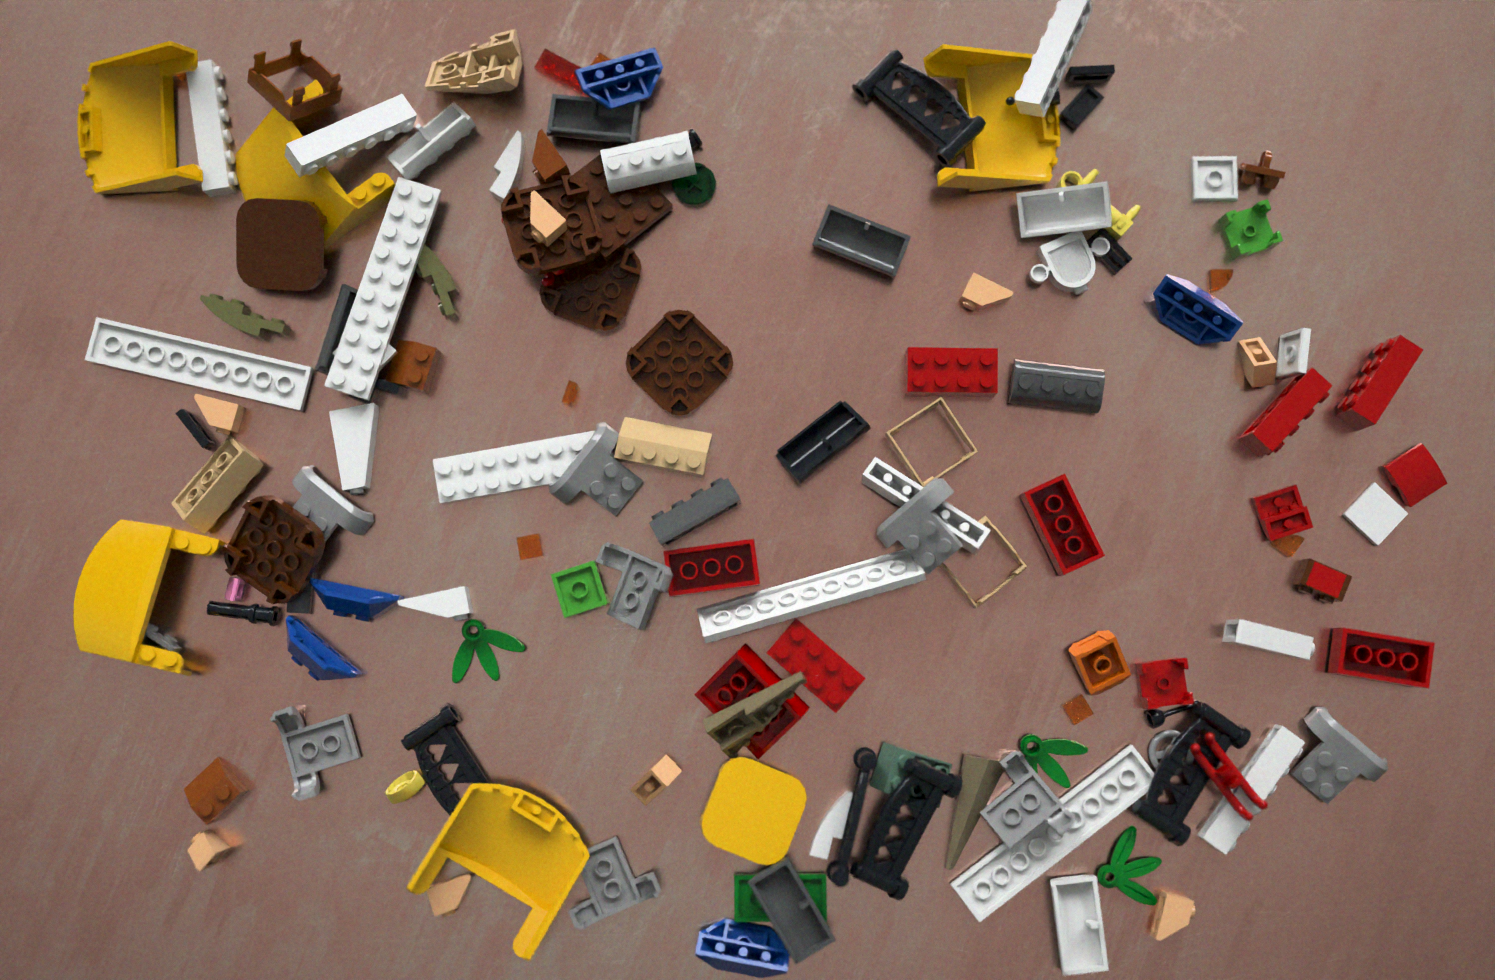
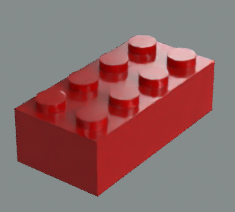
M1402 335L1392 339L1389 338L1384 343L1380 342L1373 351V354H1375L1373 359L1367 361L1361 369L1363 374L1360 379H1356L1350 386L1349 390L1351 393L1349 396L1343 398L1337 407L1339 411L1336 417L1358 431L1375 425L1423 349Z
M908 347L905 351V396L994 397L998 393V348Z
M1313 367L1306 370V374L1295 376L1238 440L1257 457L1265 454L1268 456L1272 452H1278L1285 444L1283 440L1288 435L1292 436L1300 428L1298 423L1302 419H1308L1315 411L1313 407L1327 399L1330 395L1328 391L1333 385Z
M1065 474L1020 494L1022 502L1058 576L1068 574L1105 556Z
M754 539L663 551L665 565L670 567L674 575L668 589L670 597L760 585Z
M797 618L766 652L791 675L801 671L807 680L806 684L803 685L835 713L838 712L866 679Z
M1333 628L1328 673L1416 688H1429L1435 643L1349 628Z

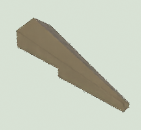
M800 671L703 719L706 733L719 743L721 751L728 757H738L737 752L743 746L747 747L750 744V738L757 731L761 732L781 711V705L785 700L794 697V691L801 683L806 684L805 676Z
M964 755L960 776L962 778V788L955 800L945 869L953 870L981 816L980 812L985 808L1004 772L999 763L1000 760Z

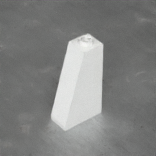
M374 403L329 411L342 490L350 492V495L363 494L364 489H369L371 485L379 417V406Z
M1241 619L1226 620L1222 639L1224 643L1301 660H1310V656L1313 655L1315 650L1314 637Z

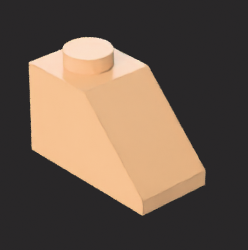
M535 190L532 191L531 235L538 243L543 242L548 247L567 230L566 219Z
M973 272L959 301L963 302L962 305L967 309L982 310L1009 301L1014 292Z
M1259 337L1238 341L1244 375L1252 388L1275 384L1277 362L1262 339Z
M195 394L194 399L209 425L217 428L216 432L230 435V432H239L245 407Z
M666 754L630 790L646 806L682 770Z
M208 830L205 832L200 831L192 838V845L188 852L196 868L202 871L215 866L231 847L212 830Z
M468 872L429 887L426 893L434 916L442 914L444 918L456 913L455 909L461 905L475 876L474 873Z
M1161 890L1150 936L1161 941L1187 926L1195 914L1194 901L1187 897Z

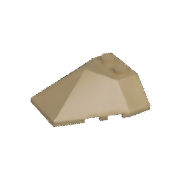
M516 30L489 37L490 42L479 47L475 43L470 46L472 50L459 55L457 51L432 62L425 85L426 90L471 94H490L513 90L518 85L523 64Z

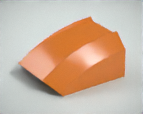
M1109 630L1097 631L1095 634L1077 643H1073L1068 650L1090 696L1099 695L1123 683L1131 676L1117 638Z

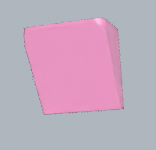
M230 577L224 598L240 602L246 582L243 579Z

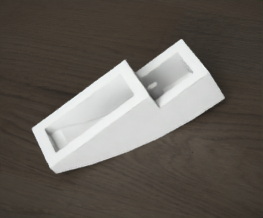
M518 130L494 166L495 171L499 175L489 191L493 197L502 202L510 193V189L517 187L523 168L524 138Z
M846 791L839 797L825 814L813 837L809 855L828 860L833 837L842 839L853 795L851 791Z

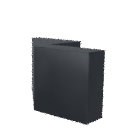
M377 379L369 401L349 395V397L365 404H376L381 390L402 397L405 389L397 384Z

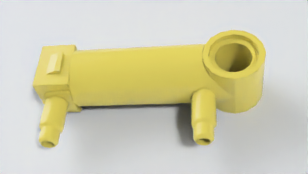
M1093 169L1083 180L1081 175L1075 171L1066 172L1059 180L1057 188L1067 187L1065 185L1066 181L1072 182L1074 186L1090 184L1096 179L1099 172ZM1111 205L1112 227L1104 229L1118 241L1134 223L1133 219L1138 215L1141 207L1135 205L1125 215L1121 214Z

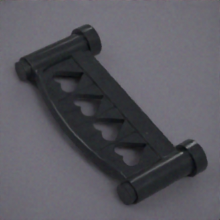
M894 49L863 79L859 78L852 85V88L856 95L864 101H868L873 95L877 96L939 147L934 152L937 161L944 167L950 168L957 161L956 157L984 130L986 122L978 115L971 118L960 102L942 84L929 77L926 73L903 63V55L900 51ZM896 74H902L904 79H908L911 82L908 86L892 89ZM913 87H918L920 92L927 95L925 99L908 102L910 90ZM934 100L937 106L943 107L942 112L925 116L928 101ZM947 113L951 114L953 119L960 121L958 126L941 129L943 116Z
M1202 702L1197 703L1193 708L1195 720L1179 734L1161 759L1152 778L1146 799L1143 801L1137 800L1132 807L1136 816L1168 836V840L1176 846H1182L1189 839L1191 829L1183 821L1210 779L1200 765L1184 766L1182 764V760L1187 756L1190 746L1199 737L1200 730L1205 729L1207 733H1213L1216 742L1225 753L1230 745L1236 749H1241L1248 743L1251 737V731L1245 726L1235 724L1217 710ZM1200 746V751L1213 768L1216 769L1220 760L1209 746ZM1177 768L1182 769L1187 785L1170 784V779L1175 776ZM1169 787L1175 804L1159 805L1158 798L1163 795V790Z
M447 703L440 708V712L404 735L401 742L407 751L411 749L415 751L419 767L429 789L442 808L451 815L459 803L456 793L451 790L453 783H490L453 727L461 722V719L456 709L450 703ZM428 745H446L439 762L432 761V755L426 751ZM441 764H459L450 782H447L444 779V774L440 773L439 766Z
M868 747L858 748L853 755V762L858 768L844 833L837 859L830 861L826 867L828 878L837 887H844L849 882L850 871L848 865L859 826L870 772L877 765L876 755Z
M915 758L906 760L904 764V771L907 772L906 777L893 790L878 813L868 836L862 861L854 862L850 867V874L853 878L887 892L889 897L898 901L906 896L909 888L908 880L901 877L943 795L954 798L962 788L961 777L953 773L946 774ZM918 784L924 798L907 801V796L911 793L912 786ZM907 805L913 815V819L897 822L896 817L901 813V807ZM897 826L903 837L902 840L885 842L886 836L890 834V828ZM882 846H886L892 859L875 863L874 859L879 855V849Z

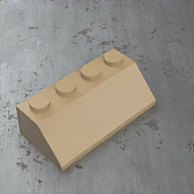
M625 417L618 436L614 458L620 462L704 478L712 434Z
M229 435L171 504L185 522L205 534L215 526L217 519L222 513L231 507L233 500L244 492L247 484L260 473L264 464L238 440Z

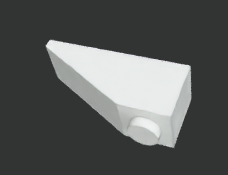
M466 586L397 601L400 606L447 618H454L455 621L468 619V614H473L469 588Z

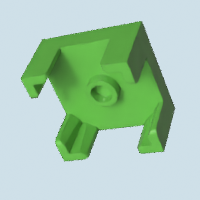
M1268 199L1239 212H1236V210L1227 212L1218 220L1233 261L1274 248L1283 241L1280 231L1273 234L1266 216L1271 210Z
M590 561L551 574L564 618H570L595 608L610 605L601 582L600 571L596 561Z

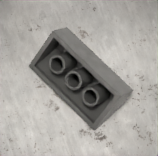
M721 477L710 484L711 488L706 491L699 489L691 494L692 498L686 502L680 500L671 505L672 510L666 513L660 511L651 517L652 521L649 524L662 547L669 545L741 504V499L728 478L723 480Z

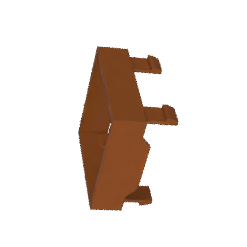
M302 39L291 41L289 55L266 63V52L256 53L253 56L255 59L254 67L248 70L247 83L289 122L339 103L343 89L338 85L339 81H341L339 73L333 75L313 56L308 57L301 51ZM299 66L313 80H317L326 93L302 101L305 87L301 86L294 89L291 106L285 100L283 92L267 77Z

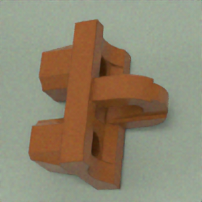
M1270 151L1262 153L1258 166L1241 163L1240 169L1243 170L1242 183L1255 185L1258 173L1264 174L1262 187L1274 190L1279 179H1284L1286 172L1269 169L1272 159Z

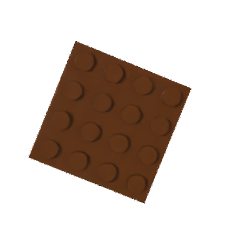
M614 143L609 148H614L618 146L616 145V143ZM601 154L570 177L579 180L583 184L585 183L589 189L592 205L602 232V248L599 255L605 261L673 209V204L654 184L610 193Z

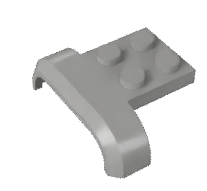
M606 422L596 424V431L559 479L554 483L550 482L548 485L549 493L564 504L572 500L582 490L616 516L643 480L610 455V452L617 443L619 433Z
M314 465L303 466L292 480L293 486L302 494L293 508L313 521L322 530L325 542L338 525L354 534L364 535L374 522L373 514L360 510L327 484L313 471Z
M933 479L879 525L876 536L887 549L899 540L927 574L931 573L963 546L960 540L934 511L937 506L954 493V490L944 479Z
M607 542L601 546L596 562L622 571L607 614L637 629L644 630L659 590L668 592L674 575L670 567Z
M294 706L275 711L271 717V722H274L279 729L294 782L292 797L298 801L319 794L320 782L317 771L361 758L349 714L307 727L304 726L302 717Z
M1315 707L1304 718L1307 726L1322 741L1291 770V774L1326 804L1332 801L1360 773L1370 781L1376 782L1388 771L1387 759L1377 756L1330 715L1326 707Z
M1012 751L999 762L1006 774L1014 782V785L985 807L980 814L1010 850L1045 821L1060 836L1074 825L1075 815L1062 804L1029 765L1021 752Z
M615 836L587 849L590 857L583 867L581 875L591 898L573 906L568 912L574 927L584 930L591 924L645 900L657 898L661 887L654 872L634 879L619 840Z

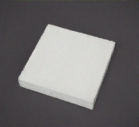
M1237 156L1191 158L1192 202L1238 200Z
M1301 328L1280 336L1276 379L1284 380L1306 374L1311 329Z
M1375 482L1342 514L1374 546H1378L1408 515Z

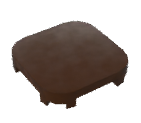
M563 175L561 180L521 190L515 187L510 189V193L504 198L501 204L503 223L517 266L525 273L541 275L588 263L600 254L602 232L592 205L589 189L585 183L583 184L579 180L570 178V175ZM534 190L566 219L567 230L548 247L543 242L538 243L531 235V192Z
M255 198L249 199L241 205L236 218V265L238 274L244 283L257 289L306 291L315 289L323 278H326L328 269H324V224L328 223L327 217L322 214L320 208L314 202Z
M623 247L606 261L598 255L588 263L566 268L563 274H554L555 281L552 286H540L541 302L548 313L557 318L599 333L614 332L625 321L639 286L643 271L640 259L635 251L628 247Z
M675 310L665 313L663 318L634 347L630 348L627 353L626 368L632 380L669 415L681 418L694 413L728 379L732 373L733 359L727 345L725 346L693 313L688 310Z
M264 495L249 500L243 506L245 512L229 544L222 547L221 553L224 554L227 565L225 571L230 576L237 575L268 597L266 601L271 604L291 602L303 593L325 549V537L322 530L313 521L280 498L273 495Z

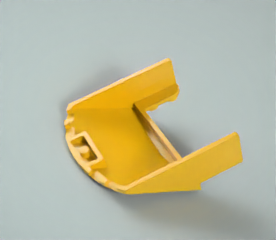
M167 41L90 63L87 71L91 72L88 83H83L81 89L85 91L83 104L78 106L77 133L81 159L86 161L87 169L84 171L86 176L92 179L94 184L92 188L95 193L178 191V187L203 182V171L200 166L189 164L177 167L173 75L197 69V50Z
M943 44L923 58L924 67L929 77L957 79L960 104L971 118L978 115L986 122L984 130L965 148L967 169L948 167L941 169L937 174L938 187L967 188L972 192L1050 182L1053 176L1051 174L1053 166L1057 165L1058 161L1056 157L1057 147L1060 146V118L1057 105H1049L1045 116L1039 117L1019 113L1016 103L1011 106L1006 104V99L1008 97L1014 98L1016 91L1020 89L1023 83V76L1028 72L1034 54Z
M314 80L305 87L302 101L324 94L326 91L317 80ZM293 96L287 100L291 106ZM273 107L235 154L236 173L245 201L265 198L314 202L320 208L322 214L327 217L328 224H324L325 250L387 205L396 184L386 173H375L353 191L346 194L326 166L319 168L312 175L306 174L299 177L284 155L286 144L303 137V135L292 121L289 122Z
M127 520L118 521L95 545L82 569L77 584L73 620L79 650L191 676L192 672L182 670L184 661L179 653L143 645V639L171 549L208 557L214 555L219 547L222 548L227 543L220 539L176 530L171 527Z
M470 784L405 889L413 894L425 893L446 859L454 861L532 908L512 945L516 955L526 961H530L590 855L576 829L572 827L559 811L544 800L521 789L500 784Z

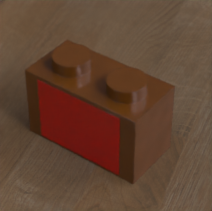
M1308 558L1302 559L1293 585L1298 586V590L1308 595L1314 593L1320 596L1319 599L1321 601L1333 604V602L1343 601L1352 576Z

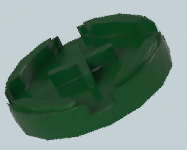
M695 163L697 174L673 179L672 187L675 197L688 207H699L707 204L716 192L714 173L701 163Z

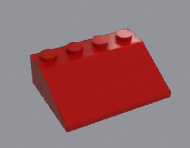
M745 643L694 695L715 714L782 681V679ZM795 692L792 699L787 698L781 705V711L761 732L757 731L750 738V744L746 748L757 759L762 757L809 710L810 707Z

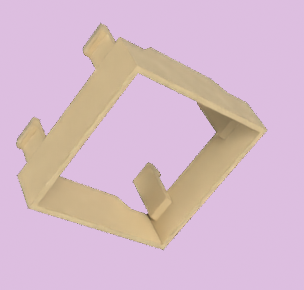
M942 397L885 434L911 476L922 487H925L933 479L941 477L978 452ZM939 403L947 418L972 453H967L957 463L936 477L932 476L925 482H922L893 439V436L900 432V427L923 412L926 414L937 408Z
M986 516L977 522L980 524L985 523L1020 567L1012 572V575L993 591L980 598L976 604L948 567L943 563L939 566L973 608H977L985 603L994 593L1015 576L1022 573L1027 567L1015 549Z

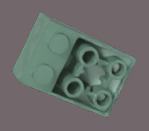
M883 742L870 786L891 794L906 777L907 772L904 771V764L909 758L920 760L946 774L950 773L952 764ZM918 784L913 785L907 799H923L924 795Z

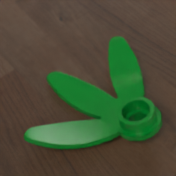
M469 619L462 626V635L465 640L459 647L454 659L452 681L453 683H458L463 678L470 665L474 649L485 672L491 679L498 681V663L488 643L513 652H524L525 646L518 639L505 632L485 629L481 621ZM471 626H475L478 629V631L476 633H471L469 631V628Z
M1034 734L1026 735L1020 742V750L1033 770L1038 774L1037 763H1039L1044 772L1064 788H1070L1069 778L1060 764L1049 753L1072 756L1083 755L1088 752V748L1078 742L1067 739L1042 741ZM1030 742H1034V746L1032 748H1027V745Z
M1130 826L1117 842L1110 865L1102 866L1098 871L1097 878L1099 883L1105 888L1117 886L1124 894L1139 903L1156 905L1158 902L1157 898L1148 889L1129 880V878L1141 877L1154 871L1161 865L1162 860L1157 857H1149L1124 865L1136 841L1137 830L1134 826ZM1107 873L1113 874L1114 877L1111 881L1105 879Z

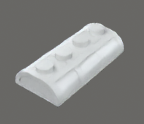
M453 102L423 128L420 124H417L416 128L419 131L386 158L405 179H415L423 169L435 163L441 154L452 149L459 139L467 136L476 124L467 113Z
M687 131L600 150L610 193L697 174Z
M1107 181L1016 193L1021 238L1112 227L1110 193Z
M1075 875L1051 879L1050 884L1062 976L1109 971L1097 876Z

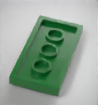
M797 873L824 920L827 921L826 873ZM734 874L735 922H770L748 883L757 874Z

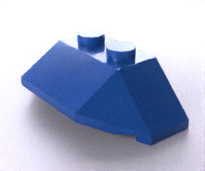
M654 47L576 69L574 72L582 91L611 110L650 98L663 65Z
M1166 274L1153 292L1160 321L1196 344L1228 342L1243 324V321L1225 303L1188 280Z
M310 578V584L326 609L334 610L333 615L347 617V613L356 615V620L369 622V618H378L398 605V600L404 599V596Z
M289 615L286 618L288 652L293 655L291 659L300 666L305 665L310 670L308 672L309 675L315 680L357 678L362 675L357 668L299 618L293 615Z
M723 919L709 928L700 931L695 952L696 957L717 970L758 978L787 974L790 954L780 937L770 927L746 922H735V920Z

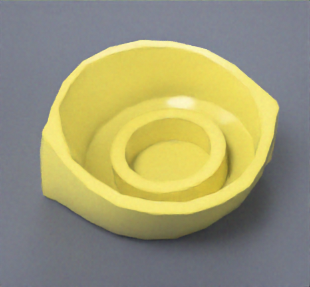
M409 771L394 780L387 788L385 794L392 804L400 803L414 796L425 784V781L417 771Z

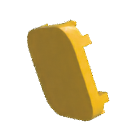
M741 756L731 758L726 763H723L719 769L720 772L703 814L700 816L701 832L708 842L718 848L758 864H775L787 853L801 819L807 800L805 788L793 776Z

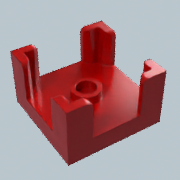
M1187 658L1135 663L1142 709L1194 704L1193 693L1187 692L1184 669H1189Z

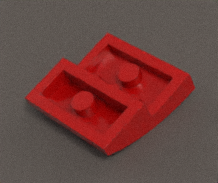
M1419 443L1383 466L1391 485L1397 487L1404 504L1408 507H1412L1448 484L1436 461L1422 443Z
M1297 484L1251 498L1258 519L1269 541L1313 528L1308 508L1303 506Z

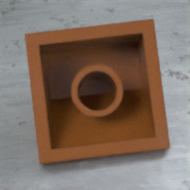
M542 129L539 130L532 159L535 167L532 172L536 176L535 178L538 183L542 185L561 180L563 175H570L571 177L565 161Z
M398 340L395 349L398 353L392 359L386 381L429 395L441 352L436 347L415 341Z
M217 757L184 788L191 809L208 825L216 822L249 789L220 757Z

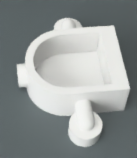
M1082 231L1071 232L1040 246L1036 251L1042 264L1033 266L1029 274L1030 279L1034 283L1039 284L1043 283L1048 277L1057 289L1064 292H1075L1076 295L1088 290L1086 284L1094 275L1096 268L1094 255L1097 257L1104 256L1110 249V243L1107 239L1099 237L1092 242L1089 248Z

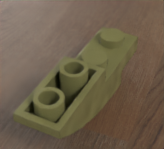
M424 244L416 266L419 278L423 277L427 283L431 282L434 294H439L441 302L438 303L442 315H446L450 320L456 319L459 316L452 297L460 293L446 267L432 250Z
M210 293L209 297L204 295L200 297V300L212 313L247 335L262 340L266 339L267 332L285 337L290 335L291 329L285 325V321L277 318H272L271 321L264 320V316L252 313L249 308L244 306L245 302L236 299H231V302L225 301L222 296Z

